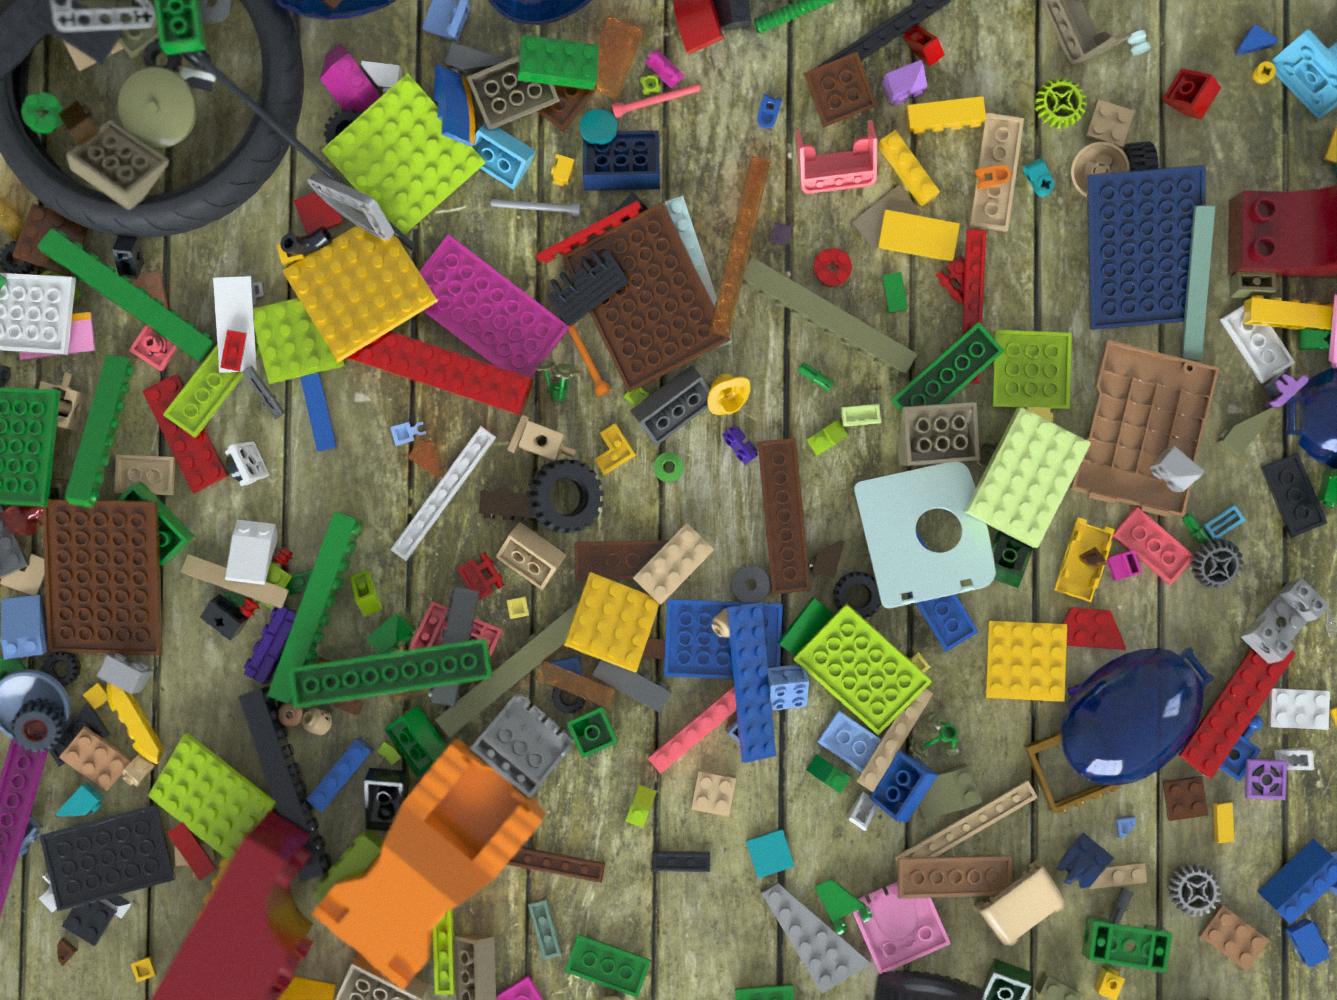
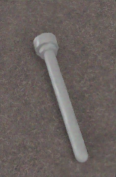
M498 199L490 201L492 207L568 212L572 217L581 216V202L576 201L569 203V205Z

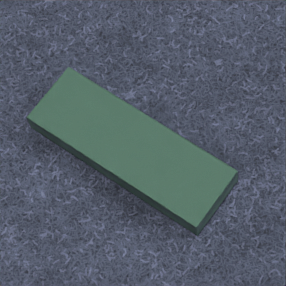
M547 898L529 902L528 907L543 960L562 955Z

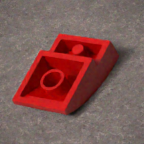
M676 0L673 2L677 25L686 52L692 54L725 39L713 0Z

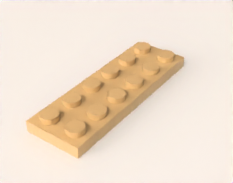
M986 113L977 169L1006 165L1011 170V178L1004 185L978 190L977 183L979 181L978 177H976L970 227L1007 232L1009 229L1024 118ZM986 174V181L991 180V175Z

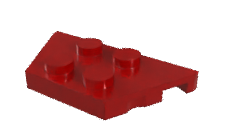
M1070 607L1065 620L1061 623L1067 624L1066 646L1126 650L1111 610Z

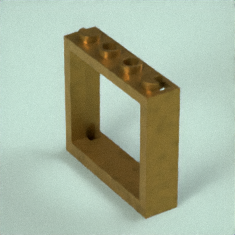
M1098 718L1088 719L1024 746L1048 807L1053 813L1066 812L1070 806H1081L1086 803L1085 800L1098 799L1103 796L1104 792L1109 790L1110 792L1117 791V789L1121 788V785L1126 784ZM1094 730L1113 778L1054 802L1035 753Z

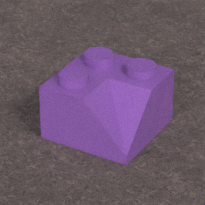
M922 60L885 74L881 85L889 105L894 103L899 105L904 103L906 98L911 96L917 98L924 94L927 88V81Z

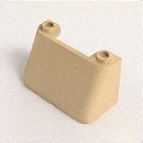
M1037 860L1028 865L1030 867L1029 873L1023 872L1024 875L994 898L992 896L989 897L990 902L984 903L981 900L974 905L1004 946L1014 945L1021 935L1052 912H1058L1065 906L1066 899L1046 869Z

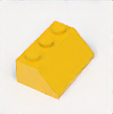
M294 976L284 994H281L278 1000H334L337 984Z

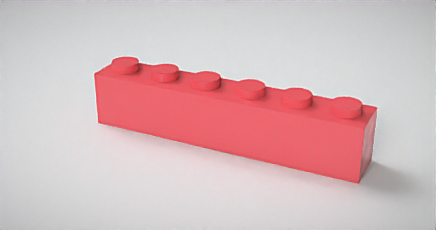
M734 685L648 756V759L660 774L737 710Z

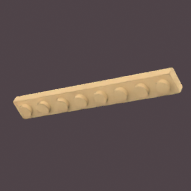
M1025 780L894 856L898 863L897 858L936 857L1038 797L1029 781Z

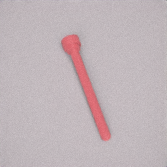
M695 84L624 105L623 103L619 104V102L611 104L614 117L618 119L623 117L622 115H625L628 111L700 91L701 87Z

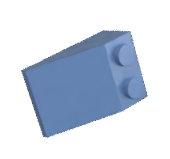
M41 594L1 600V644L4 660L43 655L48 652L47 627Z

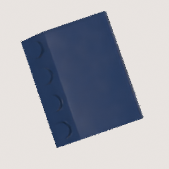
M659 130L617 131L616 136L610 142L599 145V143L591 144L583 139L584 191L660 189Z

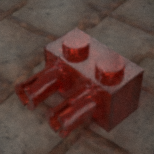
M14 505L1 513L0 517L11 535L30 536L37 532L36 528L41 526L42 507Z

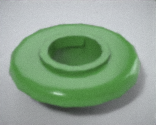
M662 453L654 462L656 476L664 482L678 480L684 472L683 460L675 453ZM672 462L675 468L672 473H667L663 470L664 463Z

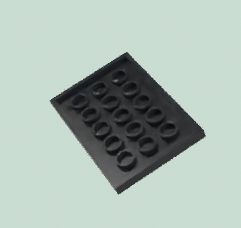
M157 804L39 835L57 912L175 880Z

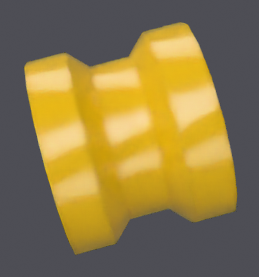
M1262 62L1253 70L1252 77L1254 81L1258 84L1267 83L1275 76L1276 67L1271 62Z

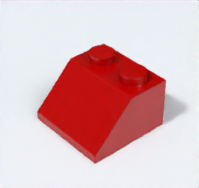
M1181 68L1162 101L1185 116L1202 120L1221 87L1211 74Z

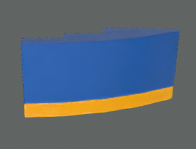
M435 65L433 102L438 103L437 118L442 120L441 134L467 146L475 145V115L467 79L445 67Z

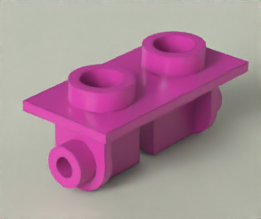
M658 49L652 51L649 54V58L645 61V64L671 89L685 76Z

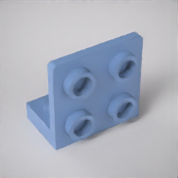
M432 0L422 29L458 43L471 8L469 1Z
M799 664L768 668L767 676L770 686L769 697L772 710L807 706L809 679L804 668Z

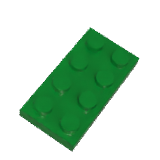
M578 934L565 972L638 998L651 959Z

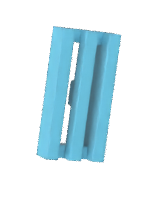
M1233 504L1203 524L1213 541L1214 537L1219 539L1246 520L1237 506ZM1234 510L1235 513H1233L1232 515H1230L1214 527H1209ZM1235 517H1239L1237 521H1235L1234 523H1232L1216 535L1213 533L1214 531H1216L1217 529H1219Z

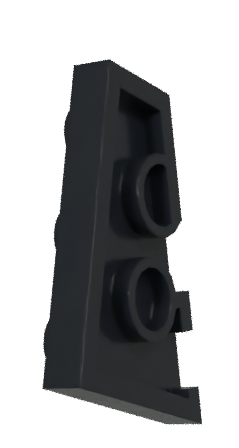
M89 702L85 704L78 716L73 719L71 725L62 734L57 744H54L53 748L49 750L59 767L66 763L59 758L84 726L103 739L110 735Z

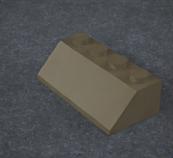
M484 934L454 935L456 993L453 994V1000H496L494 936Z

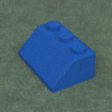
M899 751L869 798L895 821L908 822L938 774L923 762Z

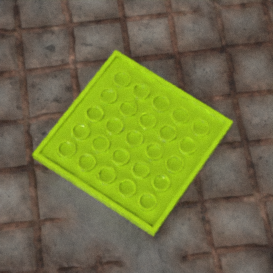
M409 73L321 150L357 191L369 195L377 202L385 217L404 234L410 231L486 163L472 146H467L441 134L442 120L437 118L438 107Z

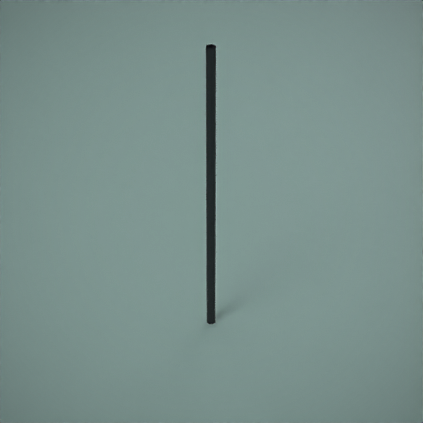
M205 57L199 61L205 69L326 176L352 188ZM388 220L394 230V236L412 251L416 244Z

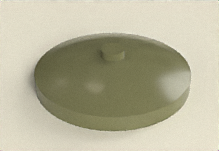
M150 67L135 72L126 80L119 94L118 112L122 125L128 133L149 147L167 148L180 143L190 134L197 118V103L191 87L179 74L165 68Z

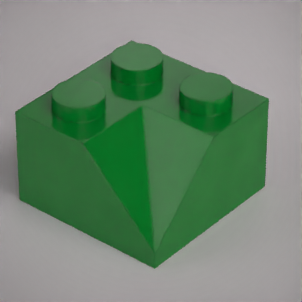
M399 612L392 615L371 633L366 640L379 655L394 653L399 649L398 644L402 641L406 643L414 636L412 632L416 629Z
M603 705L567 722L582 758L618 743V738Z

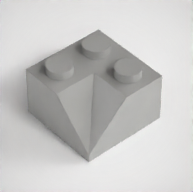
M1175 446L1163 450L1149 466L1153 470L1152 474L1158 479L1166 481L1168 488L1174 492L1185 491L1205 472Z
M118 653L107 655L97 677L129 694L142 692L153 670L148 668L149 665L141 661L129 663L125 661L126 657Z

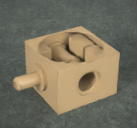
M67 372L64 373L61 385H53L41 381L39 389L60 391L57 426L76 431L87 394L74 391L69 387L72 374Z
M527 421L518 445L523 450L553 461L558 460L561 453L574 457L576 450L564 446L566 440L564 434ZM546 437L547 443L544 446H539V439Z

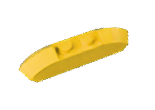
M107 682L109 706L112 712L118 711L117 716L119 720L127 726L129 737L135 740L132 746L143 758L158 764L163 756L164 747L133 694H129Z

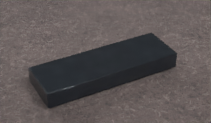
M652 851V871L710 872V852Z

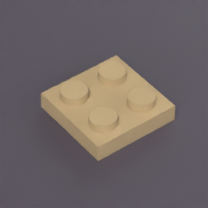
M1098 99L1085 137L1100 142H1109L1122 148L1135 111Z
M698 770L691 809L729 817L736 778Z

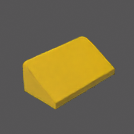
M1233 802L1213 803L1214 841L1217 843L1235 841Z

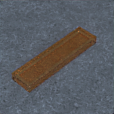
M545 660L536 678L607 709L615 692L614 689Z

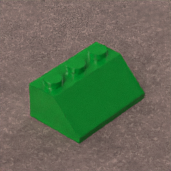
M419 705L384 728L416 776L433 766L448 748Z

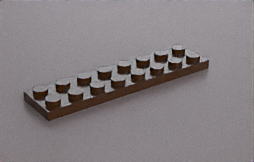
M796 438L758 441L772 594L811 591Z

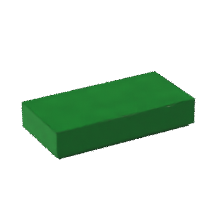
M902 272L882 275L888 313L908 310Z

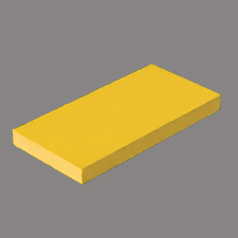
M885 209L878 248L953 262L960 224Z

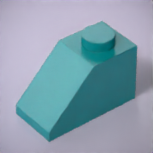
M89 783L83 784L60 808L56 815L63 817L96 813L102 807L101 802L105 798Z

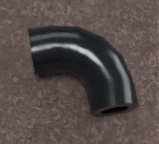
M321 226L306 236L299 237L293 234H286L282 238L280 245L284 252L291 255H309L331 244L333 238L330 232Z

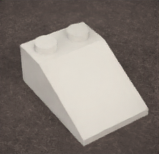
M237 520L232 535L225 576L226 580L265 584L278 540L276 524Z

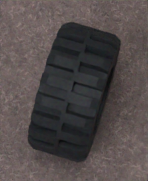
M561 459L544 464L540 470L535 471L533 474L534 478L528 483L530 490L526 491V496H529L530 501L527 502V506L532 509L530 514L533 518H537V523L540 526H545L549 531H555L556 533L581 531L585 529V526H590L594 522L593 518H597L600 514L598 508L603 506L600 496H604V491L599 488L602 485L601 480L595 478L597 474L594 470H589L587 464L580 463L578 460ZM561 478L571 479L579 490L580 499L578 506L570 514L558 513L551 504V488Z

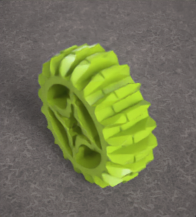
M1055 77L1053 82L1048 80L1046 85H1042L1040 87L1041 91H1038L1036 94L1038 98L1035 100V104H1038V106L1035 108V111H1041L1038 118L1044 117L1043 123L1045 124L1049 121V127L1051 128L1054 124H1056L1057 129H1060L1062 125L1064 129L1068 128L1069 124L1074 126L1076 121L1081 120V115L1085 113L1083 108L1087 106V103L1083 102V100L1087 97L1086 95H1081L1084 88L1078 90L1079 83L1071 84L1072 79L1066 82L1065 77H1062L1059 82L1058 78ZM1053 90H1064L1066 91V93L1060 94L1057 91L1054 92ZM1071 96L1074 100L1075 108H1072L1073 105L1070 103ZM1047 97L1049 98L1048 101L1052 104L1051 111L1047 106ZM1063 98H1066L1063 101L1064 104H1062L1056 109L1058 102L1062 101ZM1057 112H1062L1065 115L1068 114L1069 116L1061 117L1055 114Z

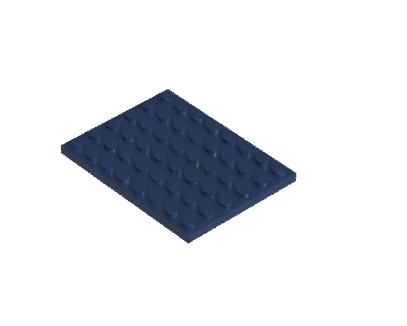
M1206 165L1087 175L1089 323L1091 330L1184 322L1194 205H1206Z

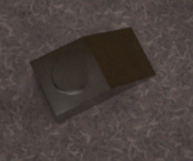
M840 540L816 553L815 557L811 556L808 566L811 568L810 572L834 579L845 541Z

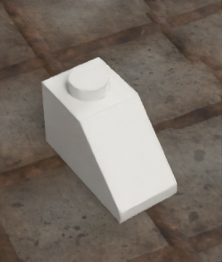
M361 61V65L384 94L402 77L400 65Z

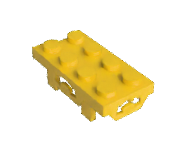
M1076 517L1053 590L1091 602L1105 565L1098 567L1088 566L1079 559V555L1096 547L1107 561L1115 529L1106 526L1100 529L1086 524L1087 520Z

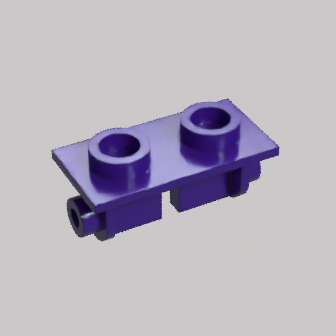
M734 425L722 434L726 444L735 451L737 458L745 465L758 455L757 449L750 441H747L745 444L742 442L746 436L739 427Z

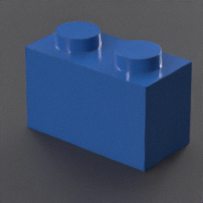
M1305 918L1286 928L1303 964L1311 968L1331 957L1328 953V950H1330L1324 939H1321L1319 935L1321 931L1315 922Z

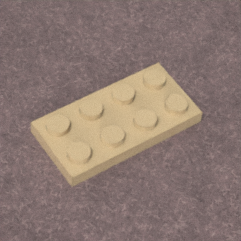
M686 523L633 579L661 605L714 549Z

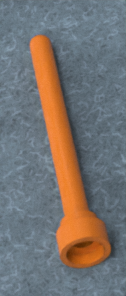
M573 324L568 330L595 382L594 386L596 389L594 390L598 397L605 395L611 391L608 383L602 381Z

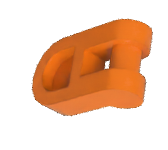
M996 165L976 169L975 175L979 181L977 183L978 190L1006 184L1011 178L1010 168L1006 165ZM990 174L991 180L986 181L985 175Z

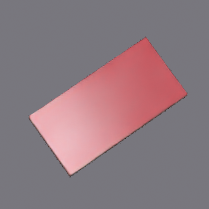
M1138 506L1130 512L1112 536L1126 549L1135 550L1137 558L1168 585H1172L1193 560L1191 558L1194 555L1144 511H1141Z

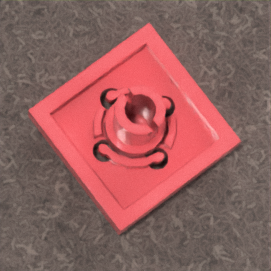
M146 325L129 349L130 352L161 372L164 371L178 350L175 345Z

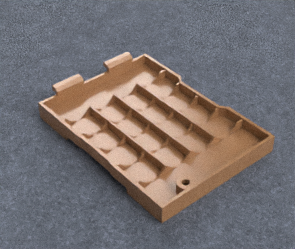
M1110 340L1105 341L1095 377L1096 402L1088 435L1085 439L1091 444L1068 489L1089 494V498L1113 504L1118 501L1142 507L1141 511L1168 517L1169 514L1184 517L1191 485L1185 491L1174 492L1168 488L1166 481L1158 479L1152 474L1153 470L1149 466L1163 450L1174 446L1197 464V456L1204 427L1207 423L1219 367ZM1188 366L1192 368L1191 371L1187 370Z

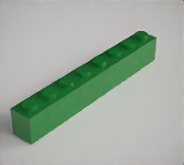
M106 354L65 495V499L70 504L93 508L94 503L99 499L98 489L104 481L105 465H108L110 459L109 450L114 445L115 429L119 428L120 412H123L125 406L124 397L129 392L130 377L134 375L135 367L129 358Z

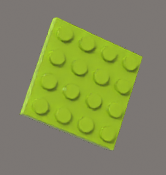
M299 298L253 308L254 329L269 384L345 366L343 360L340 362L336 360Z
M995 330L994 339L1003 348L1004 352L993 361L992 407L1070 409L1072 333Z

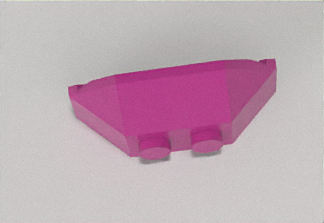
M342 44L326 54L320 77L321 81L342 109H346V111L354 109L355 112H365L380 98L378 92Z

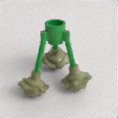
M934 711L931 716H928V721L930 722L927 723V726L931 728L933 733L938 732L939 736L928 742L921 740L919 737L911 740L909 751L912 753V757L918 758L920 761L928 758L929 746L939 740H943V745L940 747L943 758L948 757L949 761L959 760L964 750L961 747L962 743L957 742L959 737L957 736L958 731L956 727L951 725L950 719L946 717L943 711Z

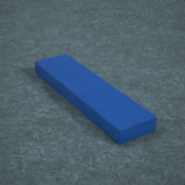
M320 373L300 377L317 451L337 448Z

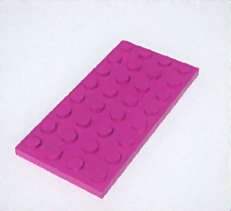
M449 234L419 271L438 301L423 310V312L495 366L532 377L537 371L535 366L548 357L569 329L567 324Z

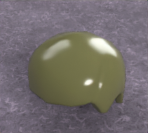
M987 439L979 444L980 460L975 461L983 469H986L998 446L996 440Z

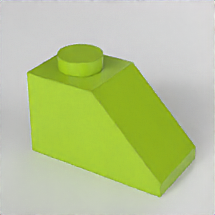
M367 569L350 576L355 601L363 615L368 616L382 610L380 596L369 570Z

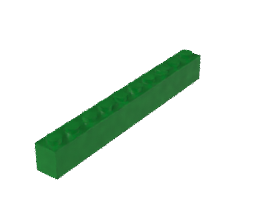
M51 228L37 245L38 249L46 256L197 362L201 363L214 346L211 341L212 337L204 331L202 333L198 332L192 322L188 320L184 322L179 318L180 314L176 311L164 308L165 304L156 297L152 299L147 296L149 293L140 286L138 288L134 287L128 277L117 275L115 273L116 269L109 264L103 265L100 263L101 259L92 252L88 254L83 251L85 248L78 242H70L67 239L68 236L61 230L56 232Z

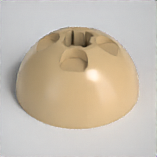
M1095 142L1084 147L1076 155L1072 163L1071 177L1076 189L1087 197V175L1130 171V165L1126 154L1118 146L1109 142Z

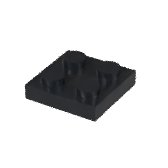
M101 901L73 907L62 927L91 945L96 946L117 911Z

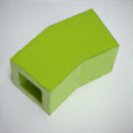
M384 741L377 751L386 757L391 765L403 757L398 749L387 741Z

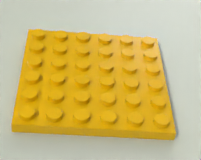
M358 225L333 239L332 243L305 256V259H301L282 270L338 362L438 302L396 236L393 235L386 241Z

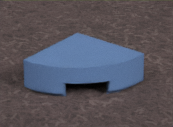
M1135 816L1115 818L1118 838L1126 837L1136 824Z

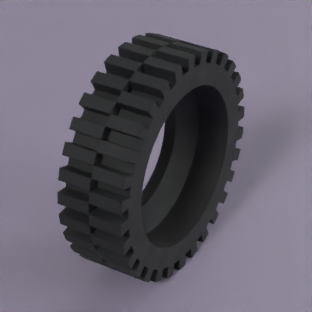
M895 970V972L887 971L878 974L874 1000H984V992L979 987L969 984V982L961 981L957 978L952 979L950 976H940L941 974L936 973L933 975L930 972L920 973L919 971L910 972L909 970L902 972Z

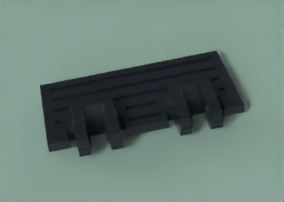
M593 248L589 251L597 263L595 267H592L584 255L580 258L585 268H582L571 277L575 285L572 284L563 271L559 275L567 286L565 290H562L554 278L550 281L555 291H552L547 296L567 326L571 327L630 282L608 249L601 254L605 262L602 261Z

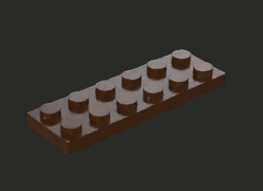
M669 540L574 542L575 580H586L590 572L610 580L633 579Z

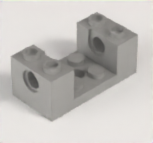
M1302 578L1286 583L1240 637L1268 664L1282 661L1294 648L1290 641L1308 621L1318 619L1330 604ZM1278 617L1283 620L1282 628L1278 627L1276 624V619Z

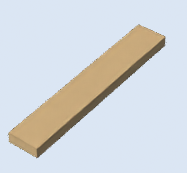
M189 554L187 555L180 571L181 573L282 609L289 590L268 582L256 584L226 580V567Z

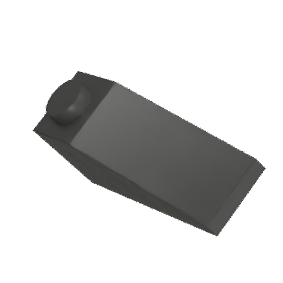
M452 42L445 66L457 74L467 75L483 71L506 61V59Z

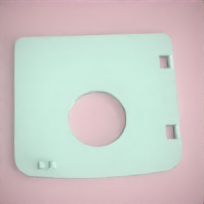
M942 463L860 481L855 485L854 492L881 603L884 607L894 608L981 589L989 586L994 580L996 572L987 525L964 512L976 487L968 467L963 463ZM940 508L948 510L958 518L961 524V539L950 551L943 553L929 551L917 539L916 523L923 513L931 509ZM971 579L972 585L961 587L960 581ZM912 592L913 598L902 600L901 594Z

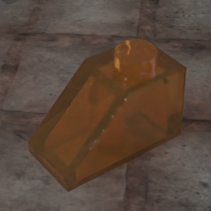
M428 438L425 441L420 439L408 456V459L437 478L442 479L444 473L439 450L435 448L436 444Z

